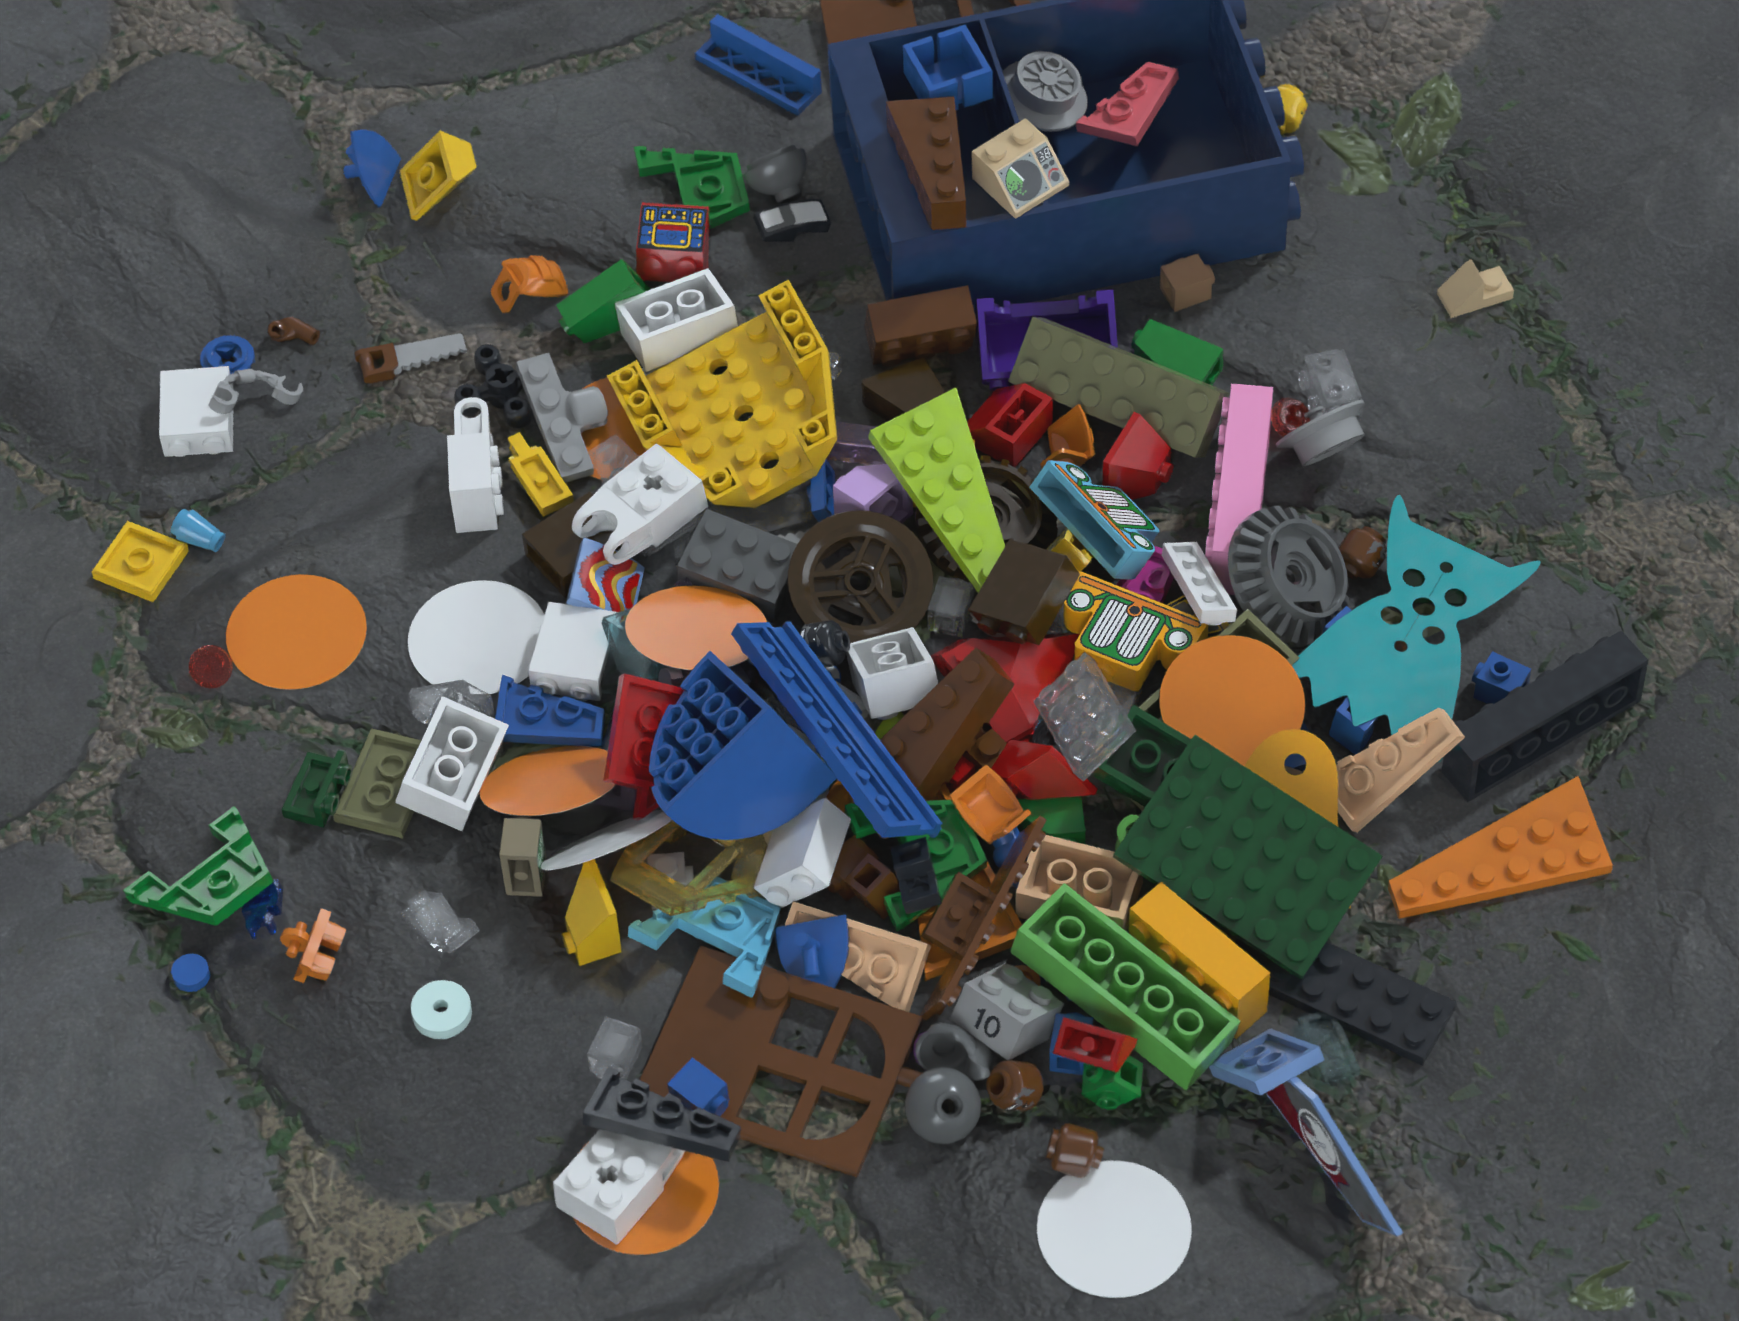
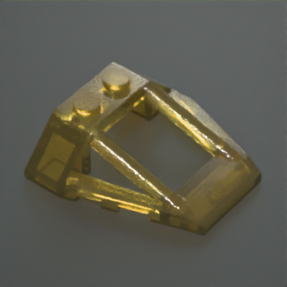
M671 820L657 831L627 845L618 860L610 880L662 912L673 916L704 909L707 902L720 899V901L726 904L735 902L737 895L745 893L750 898L761 896L754 889V885L768 845L763 834L738 840L712 839L726 848L685 886L644 862L665 841L672 844L690 833V831ZM736 859L731 881L706 888Z

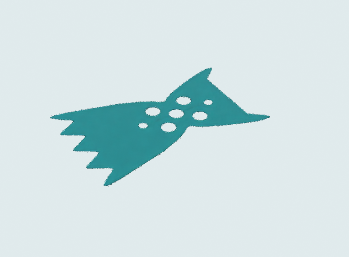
M1399 494L1393 501L1388 526L1387 575L1391 591L1361 604L1337 620L1298 656L1299 660L1292 667L1299 678L1309 677L1314 707L1321 706L1339 697L1347 696L1354 726H1359L1379 716L1387 715L1391 735L1398 732L1399 728L1437 708L1445 710L1452 719L1461 673V643L1456 627L1457 622L1480 613L1526 581L1538 569L1541 562L1532 561L1514 567H1507L1420 526L1409 519L1404 501ZM1443 562L1450 563L1453 566V571L1443 573L1440 569V564ZM1408 569L1419 570L1424 575L1425 581L1418 587L1409 586L1403 580V573ZM1450 589L1461 590L1466 595L1467 601L1460 607L1451 606L1445 600V593ZM1418 598H1429L1433 602L1435 610L1430 615H1420L1413 609V602ZM1385 607H1396L1402 612L1403 619L1398 624H1388L1381 618V611ZM1430 626L1438 627L1444 632L1445 639L1440 644H1430L1423 638V630ZM1396 641H1404L1408 648L1404 652L1397 651L1394 648V643Z

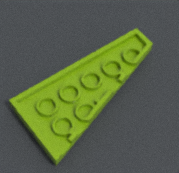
M954 388L870 430L868 438L979 593L1005 548V543L957 388Z

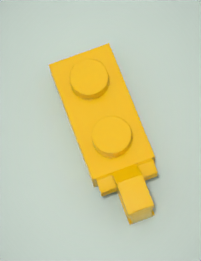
M520 432L507 438L510 444L509 451L512 454L508 458L511 469L543 517L574 501L572 492L541 446L529 447Z

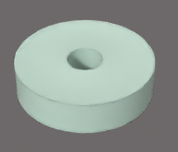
M438 980L424 985L416 992L411 1002V1013L414 1025L423 1035L433 1039H447L458 1035L468 1026L472 1016V1007L469 995L462 986L452 981ZM440 1007L447 1008L444 1012L436 1011Z

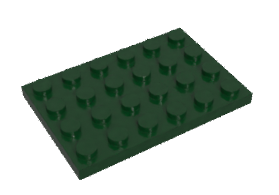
M1197 735L1193 736L1113 854V858L1156 886L1160 882L1165 884L1199 914L1300 980H1302L1383 857Z

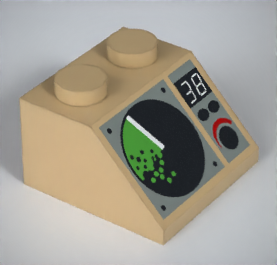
M1026 118L972 151V179L1015 219L1069 186V180L1047 137Z

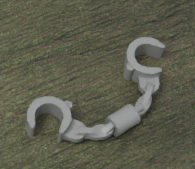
M253 369L237 370L234 374L226 376L224 381L219 382L208 406L220 414L230 413L239 395L230 386L234 382L236 384L254 382L255 379L263 380L274 388L272 397L287 405L297 403L303 392L302 383H299L296 391L291 392L283 387L285 375L278 377L275 374L254 371Z

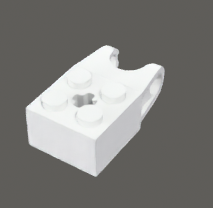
M470 397L456 404L454 409L455 435L447 436L449 493L456 533L498 530L497 516L504 515L503 497L500 494V488L503 487L501 467H498V446H494L493 437L490 433L488 407L482 399ZM470 407L481 410V413L475 418H466L462 415L463 411Z
M656 443L607 481L577 511L573 518L572 530L581 538L594 536L602 531H613L604 545L603 553L609 563L613 565L621 564L651 545L659 546L706 509L708 502L703 482ZM592 515V518L582 527L584 521ZM622 544L620 550L613 554L615 549Z
M600 1129L553 1182L556 1207L618 1245L664 1191L663 1186L685 1151Z

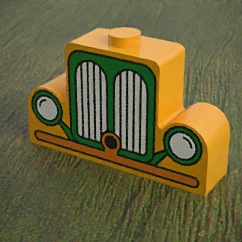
M1079 570L1080 576L1063 604L1064 625L1069 631L1080 634L1075 642V667L1094 675L1103 682H1112L1132 691H1139L1157 660H1161L1164 668L1168 669L1174 659L1186 648L1199 641L1208 639V625L1200 623L1196 616Z

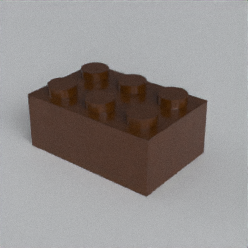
M968 286L867 304L864 328L872 364H882V366L889 367L897 365L903 359L915 357V359L924 357L926 360L935 356V353L948 351L949 354H958L968 350V347L973 346L977 322Z

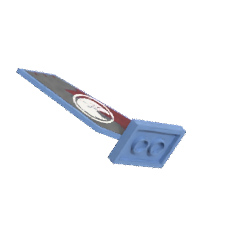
M1269 1029L1219 1056L1209 1066L1213 1077L1260 1096L1264 1093L1267 1094L1363 1222L1394 1236H1399L1403 1233L1318 1095L1296 1077L1325 1060L1319 1046Z

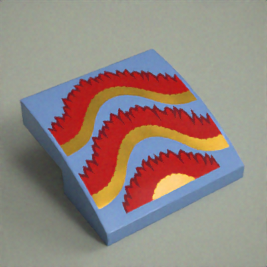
M584 537L579 546L566 604L618 612L619 627L625 629L626 617L638 600L645 567L632 558L621 564L613 565L604 557V544Z

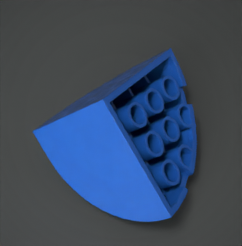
M711 651L699 661L680 687L684 692L675 705L669 704L666 708L654 737L650 754L649 773L654 777V786L651 788L657 804L679 826L694 834L711 839L738 840L774 830L805 810L819 795L825 793L830 784L836 779L834 772L793 729Z

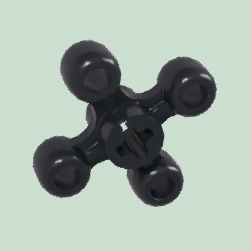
M491 344L481 345L475 351L474 363L476 370L486 376V381L478 387L472 384L459 386L454 394L455 406L459 401L470 397L482 399L484 402L490 401L494 407L503 409L505 421L510 427L515 429L524 428L531 420V409L528 401L519 397V392L523 385L518 372L512 366L502 364L500 351L497 347ZM470 407L465 409L462 414L471 416L480 409Z

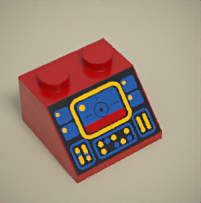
M642 202L636 246V273L646 281L673 282L708 269L709 207Z

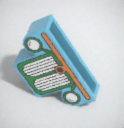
M1052 460L1046 462L1029 488L1113 578L1135 579L1154 553L1155 547L1152 541L1160 530L1120 488L1093 485L1087 473L1078 466L1069 462Z

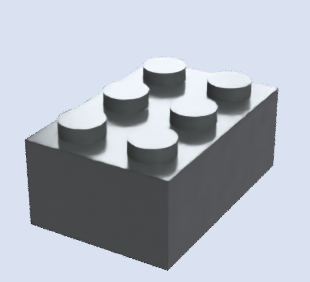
M706 509L677 565L678 586H707L733 592L751 601L761 610L766 620L775 623L789 596L787 588L788 570L797 544Z

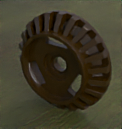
M982 455L979 462L1004 543L1007 544L1009 539L1047 549L1058 536V518L1029 488L1034 480L1027 475L1028 470L1022 466L1019 469L1010 466V461L1003 458L998 462L991 460L990 456ZM1003 487L1017 495L1026 506V509L1023 510ZM916 506L915 526L917 536L931 561L952 578L972 585Z
M846 511L818 522L801 538L790 560L787 588L793 611L797 613L803 626L809 623L833 620L840 625L842 630L848 633L850 643L911 627L916 629L924 618L931 601L933 571L924 546L905 525L877 512ZM851 547L853 549L852 553L829 569H826L821 563L841 548ZM889 567H898L901 573L904 597H892ZM856 574L867 576L870 580L869 588L863 591L855 590L850 584L851 577ZM830 606L863 620L861 626L847 624L834 618L828 613Z

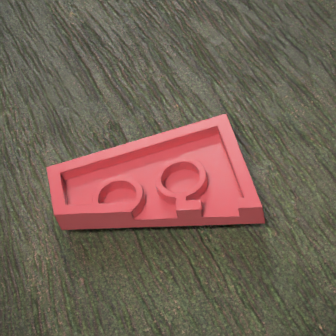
M1145 63L1120 84L1121 90L1109 100L1106 98L1102 99L1096 105L1097 110L1088 118L1083 115L1075 122L1077 132L1137 146L1179 79L1178 70L1155 63Z

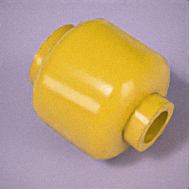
M1282 84L1277 86L1281 94L1285 114L1284 125L1278 127L1281 135L1298 130L1308 106L1300 89L1289 84Z

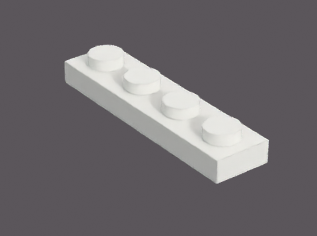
M1197 542L1163 543L1162 557L1199 622L1212 626L1220 625L1223 622H1235L1237 609Z

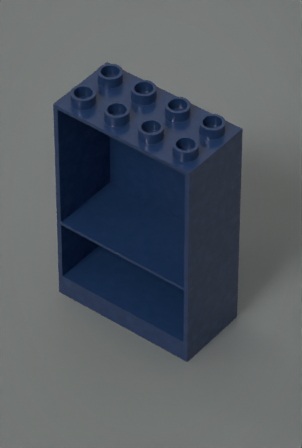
M1045 0L828 44L832 133L885 301L968 286L975 313L976 299L994 298V304H999L1000 307H1003V301L1010 300V304L1030 303L1160 276L1161 266L1197 253L1204 265H1214L1286 250L1287 222L1298 220L1301 217L1299 194L1294 181L1290 180V177L1303 175V154L1296 135L1282 137L1278 127L1283 126L1285 122L1284 106L1277 86L1263 88L1259 78L1265 76L1266 66L1259 39L1256 37L1244 40L1240 31L1247 27L1244 0ZM966 25L992 69L993 98L968 107H964L960 103L958 104V110H956L966 197V228L932 230L918 200L917 191L909 180L906 166L897 153L894 139L890 137L887 130L886 101L918 99L904 74L903 45L931 36L934 40V63H937V34ZM1043 51L1055 53L1070 61L1081 76V85L1087 97V109L1084 114L1087 118L1097 110L1096 105L1102 99L1106 98L1109 100L1121 90L1120 84L1145 63H1155L1178 70L1179 79L1137 146L1077 132L1076 125L1063 131H1040L1051 144L1069 180V186L1015 219L972 179V151L1020 122L1003 75V70L1009 65L1020 61L1024 56L1033 52Z

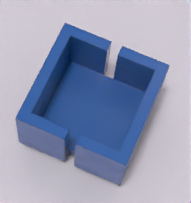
M966 25L937 34V63H934V40L931 36L903 45L904 74L918 99L954 96L955 108L958 110V104L960 103L964 107H968L993 98L992 69Z

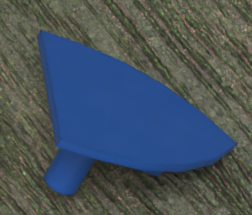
M365 129L350 131L351 145L346 149V154L354 164L344 167V175L346 178L360 177L370 198L380 208L401 158L390 143L376 132Z
M846 914L775 927L777 948L781 964L786 973L835 988L844 971L849 952V932Z

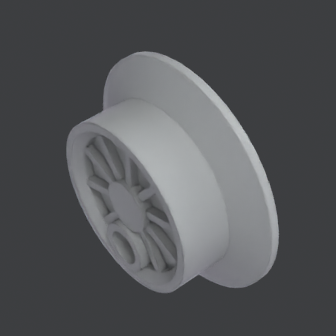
M1033 52L1003 70L1019 121L1026 118L1040 131L1057 132L1075 126V122L1085 114L1087 97L1081 85V76L1076 67L1064 57L1051 52Z
M1363 400L1354 401L1325 414L1322 413V410H1324L1323 405L1316 407L1304 414L1305 418H1310V422L1281 438L1276 443L1277 448H1293L1303 467L1330 457L1365 436L1356 418V415L1365 403Z

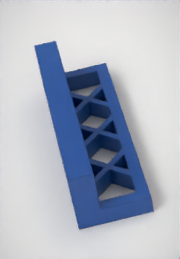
M719 14L710 21L711 38L695 52V60L797 116L822 93L821 70ZM718 47L727 52L728 56L714 58L709 54ZM747 63L753 66L752 71L740 72L734 69L736 64ZM773 77L779 81V84L765 86L760 83L759 79ZM798 91L804 94L797 103L785 97V93Z

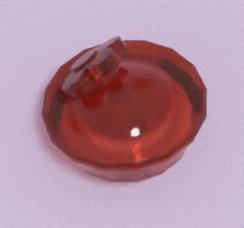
M1290 397L1282 398L1272 408V425L1276 432L1284 437L1310 422V418H1305L1304 416L1309 410L1299 400Z
M205 645L195 650L188 664L192 679L198 685L209 689L218 688L225 684L231 677L233 669L229 654L221 647L215 645Z

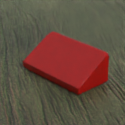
M1063 1017L1053 1054L1118 1072L1136 1046L1138 1039Z

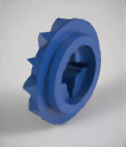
M227 335L210 341L201 352L200 362L202 368L229 366L230 374H234L237 370L251 369V365L255 363L253 347L247 340L238 336ZM232 356L234 357L233 363L227 361L225 364L222 363V358L230 359Z

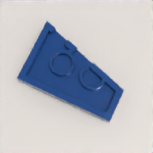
M502 675L495 719L509 725L503 742L602 746L605 724V711L603 708L567 696L559 698L544 693L541 687L532 684L530 687L514 683V678Z

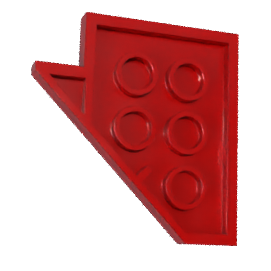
M624 673L619 676L603 782L637 789L633 820L638 821L660 807L651 788L654 786V777L649 773L650 754L654 737L666 708L669 704L675 705L684 690L681 687Z

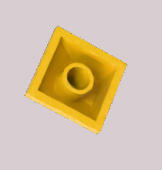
M440 130L399 170L411 219L419 220L477 168L471 143Z
M595 859L583 863L565 916L567 932L562 933L567 953H575L579 966L622 952L617 913Z

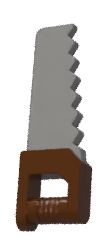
M454 334L394 346V343L359 349L354 355L356 361L360 362L364 382L370 384L394 379L403 369L409 371L412 366L419 368L421 364L429 365L431 361L438 362L440 358L448 359L450 355L458 356L459 352L467 353L463 335ZM384 358V364L381 368L375 369L373 360Z

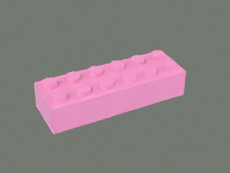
M1231 384L1230 397H1223L1222 423L1220 424L1218 445L1222 446H1219L1216 454L1215 480H1213L1212 508H1210L1209 535L1206 540L1205 557L1226 592L1230 595H1235L1228 569V552L1231 538L1238 525L1246 517L1262 509L1271 429L1273 387Z

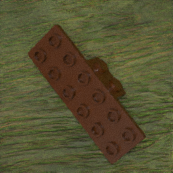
M1039 816L1019 833L989 889H986L960 872H957L952 878L941 898L942 904L937 906L921 935L922 938L952 955L920 1014L923 1020H928L935 1013L941 1015L946 1006L951 1007L958 998L962 987L957 984L963 975L968 976L976 965L979 956L974 953L981 943L985 944L991 937L996 927L991 922L998 912L1002 913L1009 904L1013 894L1009 893L1008 890L1014 881L1018 883L1027 871L1029 863L1025 859L1031 851L1035 852L1046 835L1042 828L1047 819Z

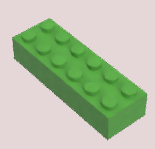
M1065 883L1017 930L1010 951L1013 955L1108 1030L1137 1038L1138 1041L1133 1050L1185 1091L1232 1043L1241 1022L1239 1019Z

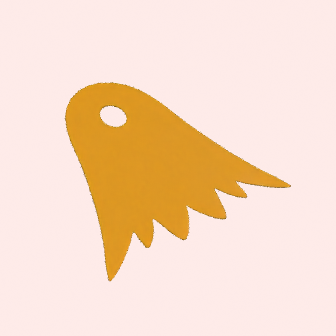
M1297 729L1283 730L1265 739L1249 757L1245 767L1338 827V773L1335 759L1327 745L1316 735ZM1291 754H1300L1306 760V769L1300 775H1291L1285 769V760Z

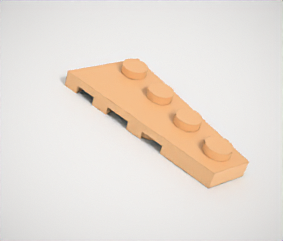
M1437 708L1399 728L1397 733L1386 739L1381 738L1369 744V748L1356 755H1349L1337 761L1338 813L1352 831L1358 833L1465 738L1446 711Z
M793 901L784 926L838 915ZM847 918L849 952L842 976L886 1004L909 1012L931 945Z

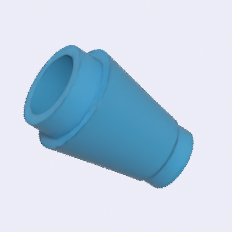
M182 509L175 517L171 526V534L176 536V540L214 552L221 548L225 540L224 533L193 509L190 511Z

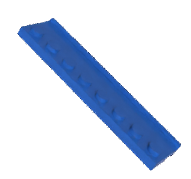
M770 622L737 623L731 635L739 644L741 651L748 656L759 671V675L774 691L779 702L785 706L796 721L797 726L814 745L816 752L823 757L834 772L836 779L843 784L852 796L854 803L872 823L874 830L882 838L928 834L931 838H935L942 829V822L793 624L785 622L782 627H773Z

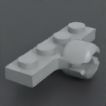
M549 353L517 361L516 370L554 467L564 482L594 475V466L581 433L604 426L607 423L608 409L600 389L591 386L573 392L565 391Z

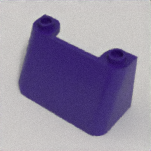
M1113 290L1096 291V297L1088 298V301H1086L1085 295L1078 296V300L1010 304L1009 300L1003 301V307H1000L999 304H994V298L976 299L975 313L982 383L989 385V389L992 391L1013 384L1008 382L1032 317L1048 319L1118 348Z

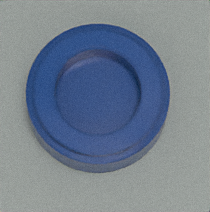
M185 954L179 957L171 968L174 984L185 992H195L202 989L210 979L208 963L198 954Z

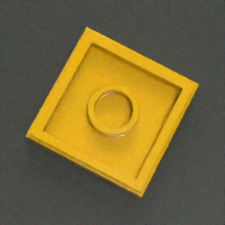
M127 521L92 570L93 579L154 602L189 552L188 545Z

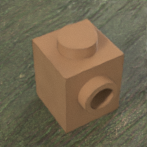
M1198 253L1186 258H1179L1172 263L1161 266L1160 289L1174 312L1211 299L1212 284L1215 283L1214 273L1208 264L1204 265Z

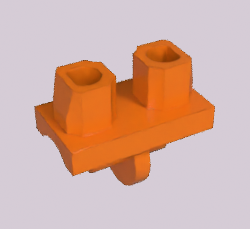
M320 909L310 935L306 932L308 925L300 921L297 922L295 928H286L282 931L280 941L288 948L286 955L290 958H296L298 952H303L293 980L304 983L307 975L325 981L328 980L336 958L317 952L319 945L338 952L346 932L345 928L328 921L331 915L330 911Z

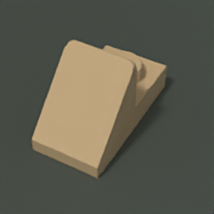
M1468 260L1437 289V295L1450 318L1511 300L1514 294V289L1500 266L1479 272L1472 260Z

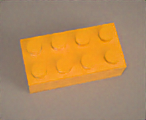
M1160 882L1130 908L1129 934L1239 1019L1241 1022L1235 1033V1039L1267 1013L1270 972L1165 884Z

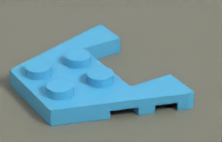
M716 877L681 896V902L672 907L662 906L653 911V917L641 922L638 919L631 923L628 929V937L654 950H657L677 928L697 939L703 940L737 957L724 972L723 984L752 998L775 933V927H777L781 907L771 904L769 901L720 877Z

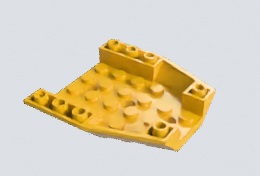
M789 280L758 295L766 312L646 376L637 360L607 375L645 450L650 449L656 443L702 480L706 498L714 505L757 508L817 476L837 441L829 351ZM727 366L726 371L722 374L713 375L717 368ZM744 413H753L750 419L743 422L738 421L739 417ZM779 460L775 467L771 469L763 468L768 461Z

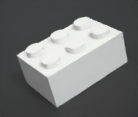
M709 268L615 303L621 335L646 372L660 368L738 327L735 307Z
M913 627L850 643V649L846 652L852 683L871 719L886 720L897 716L898 712L912 709L938 684L934 661Z
M442 696L403 779L395 803L463 831L479 796L480 789L502 745L509 725Z

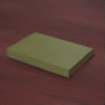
M371 728L352 771L351 779L345 787L337 811L333 815L334 821L403 838L414 811L395 802L403 779L422 740Z

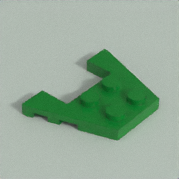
M646 146L634 147L639 176L646 177L674 172L682 205L709 207V229L750 211L737 153L695 150L694 154L676 153L674 148H663L662 152L647 151Z
M952 800L926 801L942 822V829L935 838H931L929 834L897 837L899 844L926 837L941 898L957 872L971 879L987 867V859L975 832L959 814ZM855 803L844 805V812L851 818L850 826L856 839L877 833L872 823ZM900 892L884 897V905L896 931L902 930L930 909L926 908L906 914Z
M233 806L208 825L213 836L225 844L218 851L172 886H168L148 871L123 891L127 900L131 903L217 926L272 884L273 880L237 808Z

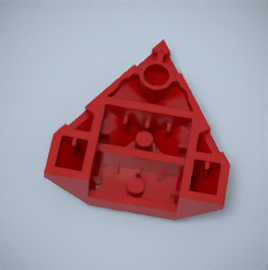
M1046 634L1040 645L1026 641L1024 644H1019L1008 637L959 639L930 656L944 677L975 648L997 661L1015 685L990 722L983 725L987 731L993 729L1008 743L1009 740H1020L1032 733L1039 723V714L1045 704H1050L1073 664L1072 658L1075 654V642L1080 634Z

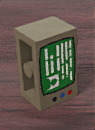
M529 817L504 818L499 856L506 895L543 897L546 870H543L541 865L547 859L541 819Z

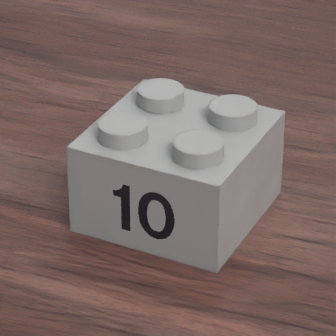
M1004 963L964 984L950 1020L1006 1060H1011L1049 1039L1054 1027L1055 1014L1061 1012L1064 1003L1055 998L1050 990L1038 986L1024 976L1020 969Z

